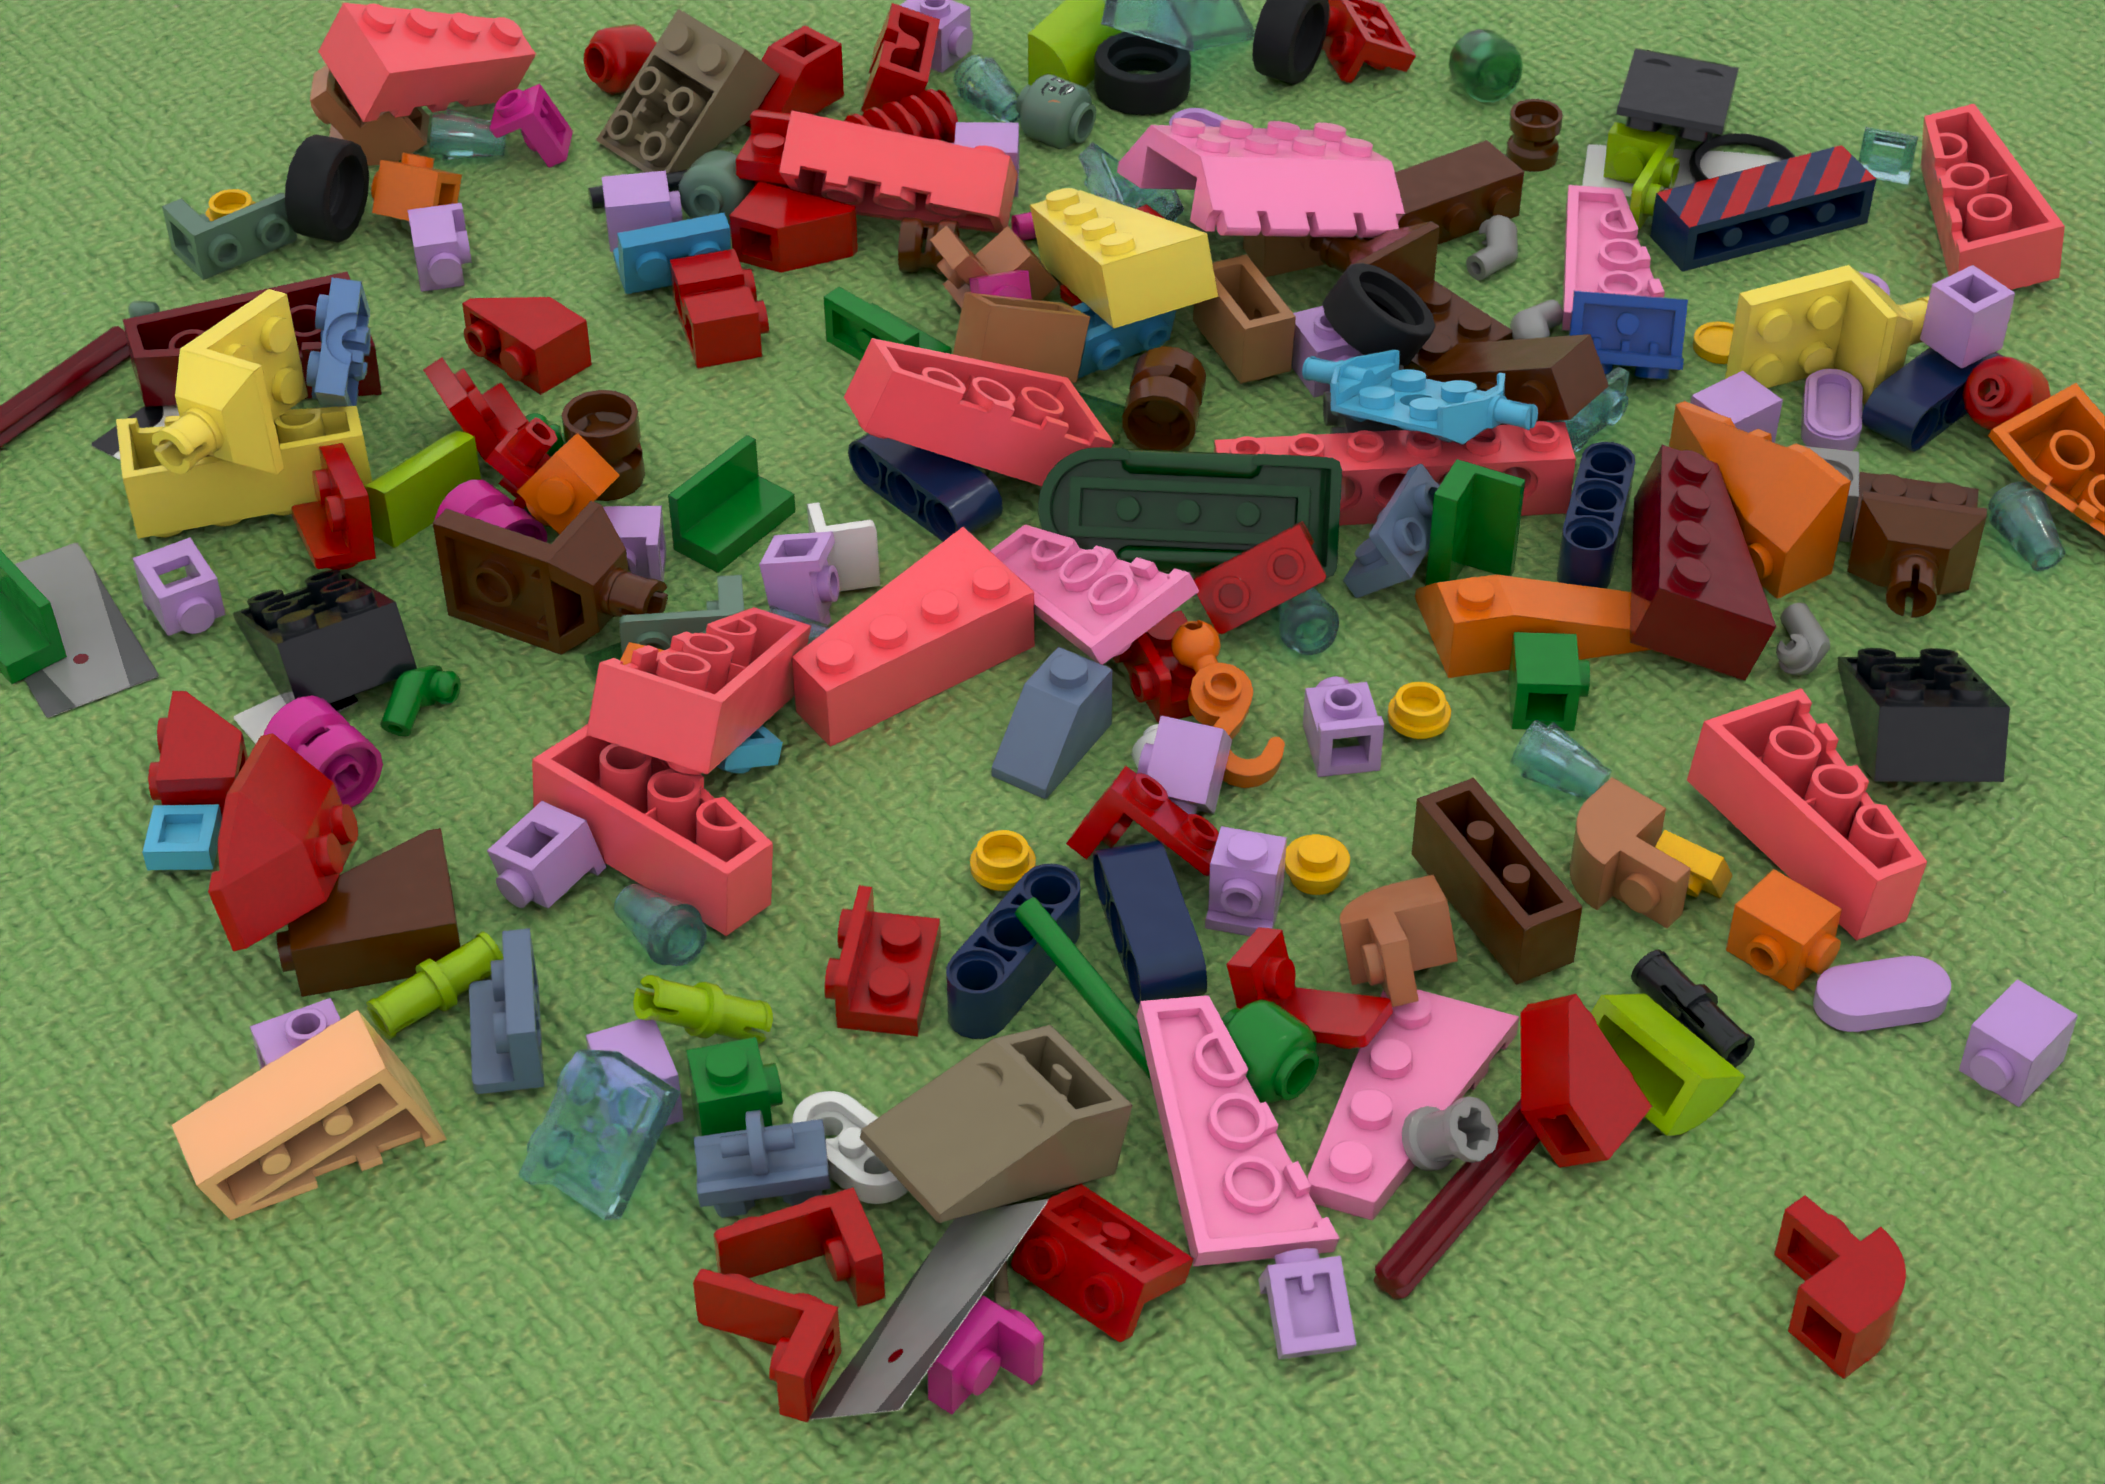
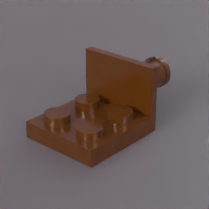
M1432 221L1389 230L1371 240L1360 238L1357 234L1352 238L1325 237L1319 254L1324 264L1337 269L1341 273H1344L1349 265L1356 263L1377 266L1408 285L1424 301L1432 313L1435 329L1407 366H1403L1404 369L1423 372L1456 344L1513 340L1510 328L1434 281L1439 226Z
M1859 472V499L1851 532L1847 572L1877 586L1887 587L1886 603L1897 615H1904L1906 597L1912 598L1911 618L1922 617L1930 613L1936 605L1937 595L1969 590L1987 517V509L1977 507L1979 489L1962 487L1954 483H1934L1900 478L1892 474L1879 475Z
M590 501L552 544L449 509H445L433 522L447 612L449 616L562 655L599 633L612 617L664 613L668 599V594L664 593L667 589L666 584L656 579H648L631 573L628 569L626 548L602 504Z

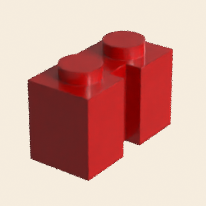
M894 3L891 4L874 47L869 69L870 77L865 88L861 112L874 107L881 109L884 103L895 101L899 103L903 97L909 95L918 97L920 92L925 90L929 79L940 19Z
M735 249L671 259L670 267L674 305L697 369L762 357L761 334L769 333L768 315L764 301H757L756 285L752 270L750 268L742 269Z

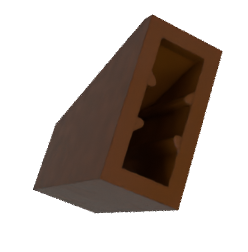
M441 828L427 830L339 875L326 902L290 922L288 930L276 932L282 971L295 970L301 997L407 979L416 974V965L430 958L436 962L461 947Z

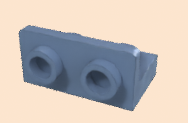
M1418 464L1408 470L1386 507L1378 514L1377 521L1369 533L1370 538L1365 540L1355 551L1356 560L1343 581L1356 598L1411 579L1427 553L1430 543L1434 494L1440 485L1435 482L1423 464Z
M530 928L502 931L503 959L491 961L492 980L475 981L469 985L472 1083L474 1092L477 1094L544 1087L539 982Z

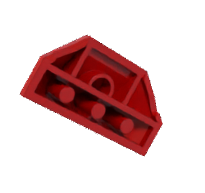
M273 733L260 736L226 795L217 842L220 870L212 872L208 893L233 952L250 947L326 902L358 839V825L355 814L348 804H342L334 782Z

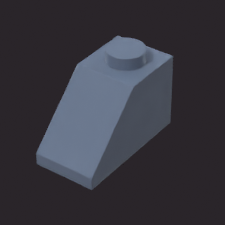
M1057 647L1024 684L993 762L992 776L1043 799H1047L1111 726L1112 669Z

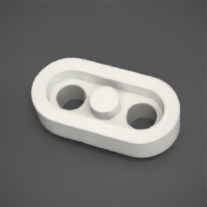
M824 1091L810 1095L796 1107L793 1114V1123L823 1119L825 1136H837L826 1139L829 1178L844 1190L854 1187L858 1199L866 1203L883 1204L903 1196L908 1190L860 1139L861 1129L878 1117L854 1098L841 1092Z

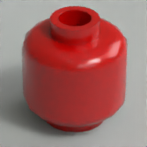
M636 24L598 30L591 38L584 52L585 71L592 82L602 91L609 94L625 93L657 42L644 27Z
M2005 356L1986 359L1973 368L1963 390L1965 410L1975 423L1988 430H1992L2051 397L2049 382L2041 370L2028 362Z

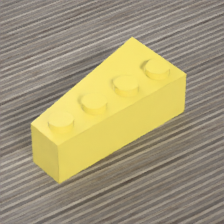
M1074 188L1052 191L1046 195L1045 201L1030 205L1040 259L1043 265L1113 329L1218 297L1208 235L1205 232L1082 190L1077 191Z
M357 406L289 409L275 419L274 422L284 464V470L277 475L211 455L201 459L187 473L175 474L166 469L154 453V450L159 446L152 444V437L154 433L163 427L139 428L137 418L116 419L122 478L137 538L150 536L165 538L175 536L183 530L210 525L231 526L242 519L263 515L292 514V506L317 501L312 472L322 469L319 447L343 443L363 485L372 482ZM166 416L164 427L171 425L180 416Z

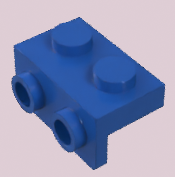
M1574 290L1569 336L1591 334L1605 374H1612L1613 365L1636 366L1635 376L1669 379L1670 369L1683 370L1684 358L1682 357L1688 300Z

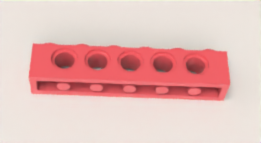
M1537 421L1530 430L1512 425H1498L1493 429L1488 428L1464 445L1453 441L1450 443L1445 442L1425 432L1409 430H1361L1354 433L1315 435L1303 433L1296 436L1258 438L1245 436L1237 439L1214 440V453L1329 457L1338 460L1342 468L1339 526L1375 524L1378 514L1386 507L1411 467L1423 464L1435 482L1440 485L1456 459L1525 479L1521 516L1565 514L1570 503L1576 461L1565 422Z

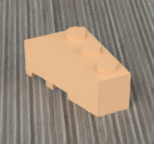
M358 1009L171 1125L196 1186L230 1220L318 1188L315 1177L358 1162L361 1171L383 1164L381 1152L422 1138L425 1147L447 1140L418 1080Z

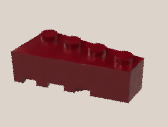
M348 271L268 288L287 294L308 394L305 399L312 398V386H307L306 382L310 352H320L322 345L320 339L321 330L315 328L318 297L320 294L329 295L332 277L351 280ZM268 289L123 319L131 362L144 406L177 405L175 391L180 348ZM372 336L369 356H364L363 361L368 363L367 373L364 380L359 381L358 396L382 395L376 348Z
M1661 445L1634 497L1630 643L1746 681L1776 629V624L1718 463L1707 460L1703 455L1691 450L1680 451Z

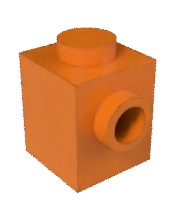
M402 152L401 162L380 160L379 171L376 172L371 185V194L374 200L372 213L409 221L407 210L455 204L458 202L462 174L434 169V158Z
M576 433L517 493L526 501L527 509L537 521L543 525L551 526L560 535L590 501L594 502L620 475Z
M1773 869L1735 904L1726 951L1752 966L1757 972L1772 978L1791 991H1794L1813 972L1820 975L1826 971L1836 958L1841 945V941L1836 938V932L1842 909Z

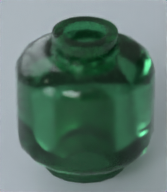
M1476 29L1466 33L1455 43L1450 52L1448 66L1451 78L1461 90L1480 102H1496L1506 98L1515 90L1521 80L1523 63L1520 52L1513 43L1493 30Z

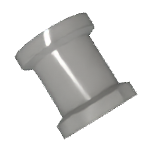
M1475 1097L1457 1099L1453 1105L1448 1106L1444 1110L1430 1106L1413 1110L1406 1117L1402 1128V1143L1406 1155L1415 1166L1425 1171L1440 1170L1447 1167L1453 1159L1457 1158L1464 1162L1473 1163L1481 1161L1495 1150L1498 1140V1126L1496 1120L1491 1115L1488 1105Z

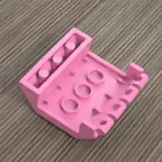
M1175 118L1172 121V126L1150 125L1118 163L1117 173L1139 188L1195 190L1190 222L1207 232H1215L1216 227L1218 234L1221 236H1258L1261 231L1264 236L1305 237L1310 233L1312 237L1352 238L1357 233L1360 238H1375L1386 231L1399 229L1398 222L1405 214L1392 161L1373 151L1372 143L1362 139L1350 138L1346 135V128L1331 123H1315L1314 130H1300V127L1295 124L1270 121L1266 129L1253 128L1251 124L1238 120H1222L1220 127H1205L1204 123L1197 120Z

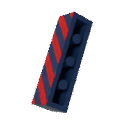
M1839 145L1656 192L1650 237L1682 272L1866 224L1868 223L1876 178L1848 150Z

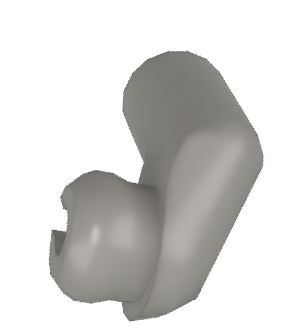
M1495 215L1481 224L1479 234L1486 233V240L1482 242L1486 247L1469 256L1466 260L1467 270L1474 279L1481 281L1517 259V227L1508 217Z
M1547 300L1518 312L1510 323L1513 340L1549 336V329L1562 323L1563 310L1560 304L1555 300Z
M1794 603L1782 612L1780 618L1781 623L1792 640L1786 646L1780 640L1777 645L1776 655L1779 659L1780 668L1786 673L1794 676L1807 675L1817 667L1830 650V641L1809 607L1805 603Z

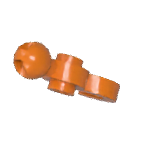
M1202 620L1188 621L1180 625L1175 631L1171 645L1173 655L1183 666L1194 669L1196 673L1192 679L1188 696L1190 712L1201 724L1224 729L1230 738L1233 739L1239 733L1249 712L1253 696L1251 680L1244 671L1236 666L1222 662L1218 663L1216 657L1219 655L1221 644L1219 634L1211 624ZM1280 737L1270 738L1262 754L1254 759L1240 758L1230 749L1223 781L1232 786L1250 788L1258 787L1271 780L1280 767L1285 747L1283 739Z

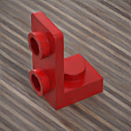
M1125 766L1066 842L1070 848L1087 860L1101 841L1112 848L1134 820L1203 875L1209 876L1210 863L1219 832L1202 816L1188 814L1168 799L1166 790L1154 778L1143 773L1136 774L1129 767Z
M1258 927L1226 964L1237 1008L1241 1009L1246 1004L1261 999L1274 1002L1309 1026L1316 1037V1043L1332 1044L1342 1049L1366 1047L1393 1014L1389 998L1296 987L1295 966L1288 956L1281 929Z
M854 1187L830 1195L814 1196L801 1204L762 1216L746 1217L714 1232L718 1273L724 1275L733 1273L752 1278L825 1255L833 1280L836 1283L843 1280L847 1281L857 1307L885 1299L883 1252Z
M700 1269L693 1281L699 1323L776 1346L771 1358L769 1378L777 1383L780 1415L808 1423L841 1354L838 1307L824 1303L819 1298L810 1294H791L756 1284L743 1275L733 1273L724 1275L707 1269Z

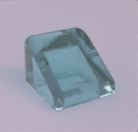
M1865 127L1859 162L1876 179L1908 185L1919 136Z

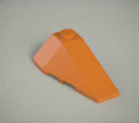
M1686 401L1676 404L1669 447L1680 451L1691 450L1703 455L1707 460L1718 463L1762 587L1776 599H1779L1832 574L1851 481L1810 448L1797 443L1785 447L1772 442L1771 433L1760 429L1748 433L1736 428L1731 418Z

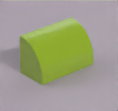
M1065 0L1028 33V85H1032L1036 79L1045 74L1056 75L1083 87H1086L1094 80V56L1098 46L1108 37L1121 33L1115 15L1103 0Z
M452 431L365 485L364 487L369 496L373 535L391 547L396 548L433 524L438 508L449 492L459 484L469 480H481L475 437L463 431Z
M1646 994L1601 995L1591 1011L1596 1024L1623 1064L1631 1071L1635 1082L1652 1105V1108L1644 1117L1666 1136L1680 1135L1702 1124L1725 1104L1746 1077Z

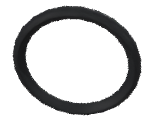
M1734 133L1719 135L1711 138L1710 142L1699 144L1692 152L1689 166L1696 182L1707 180L1708 178L1700 167L1702 156L1713 148L1734 144L1760 147L1779 155L1784 160L1793 158L1795 155L1785 146L1774 140L1752 134Z

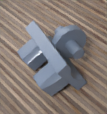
M761 1110L746 1112L747 1130L694 1137L700 1207L714 1206L721 1218L747 1214L755 1206L756 1199L782 1196L783 1202L794 1206L803 1203L811 1197L822 1195V1190L831 1189L823 1119L765 1127Z

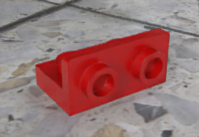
M1328 0L1329 23L1322 49L1341 81L1352 83L1364 62L1378 70H1385L1387 67L1407 73L1416 55L1383 3L1374 0Z
M443 357L423 369L462 430L475 437L477 451L484 461L514 427L519 430L528 423V420L502 383L481 394L464 368L454 374Z
M343 443L319 447L322 469L312 472L317 501L292 506V516L315 568L349 569L357 565L358 562L376 559L369 496Z
M1304 521L1193 579L1199 589V592L1196 594L1219 634H1224L1322 583L1326 579V573L1312 548L1314 540Z
M1182 610L1167 615L1133 641L1124 653L1113 657L1115 663L1123 662L1129 673L1131 688L1136 700L1139 703H1147L1158 724L1160 716L1175 719L1193 716L1189 709L1188 696L1192 679L1196 673L1194 669L1183 666L1173 655L1171 645L1175 631L1180 625L1188 622Z
M858 886L853 909L843 908L839 919L837 942L838 948L842 949L840 959H829L825 975V998L835 1000L837 1028L918 1037L941 939L939 918L874 912L873 887Z
M1079 1184L1048 1198L1047 1204L1018 1243L1011 1266L1014 1271L1118 1342H1123L1133 1336L1145 1303L1186 1282L1194 1258L1084 1185Z

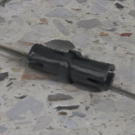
M1661 950L1649 952L1636 964L1631 974V980L1635 985L1640 986L1658 1005L1735 1068L1746 1060L1754 1048V1038L1750 1034H1746L1717 1006L1718 996L1705 984L1696 985Z

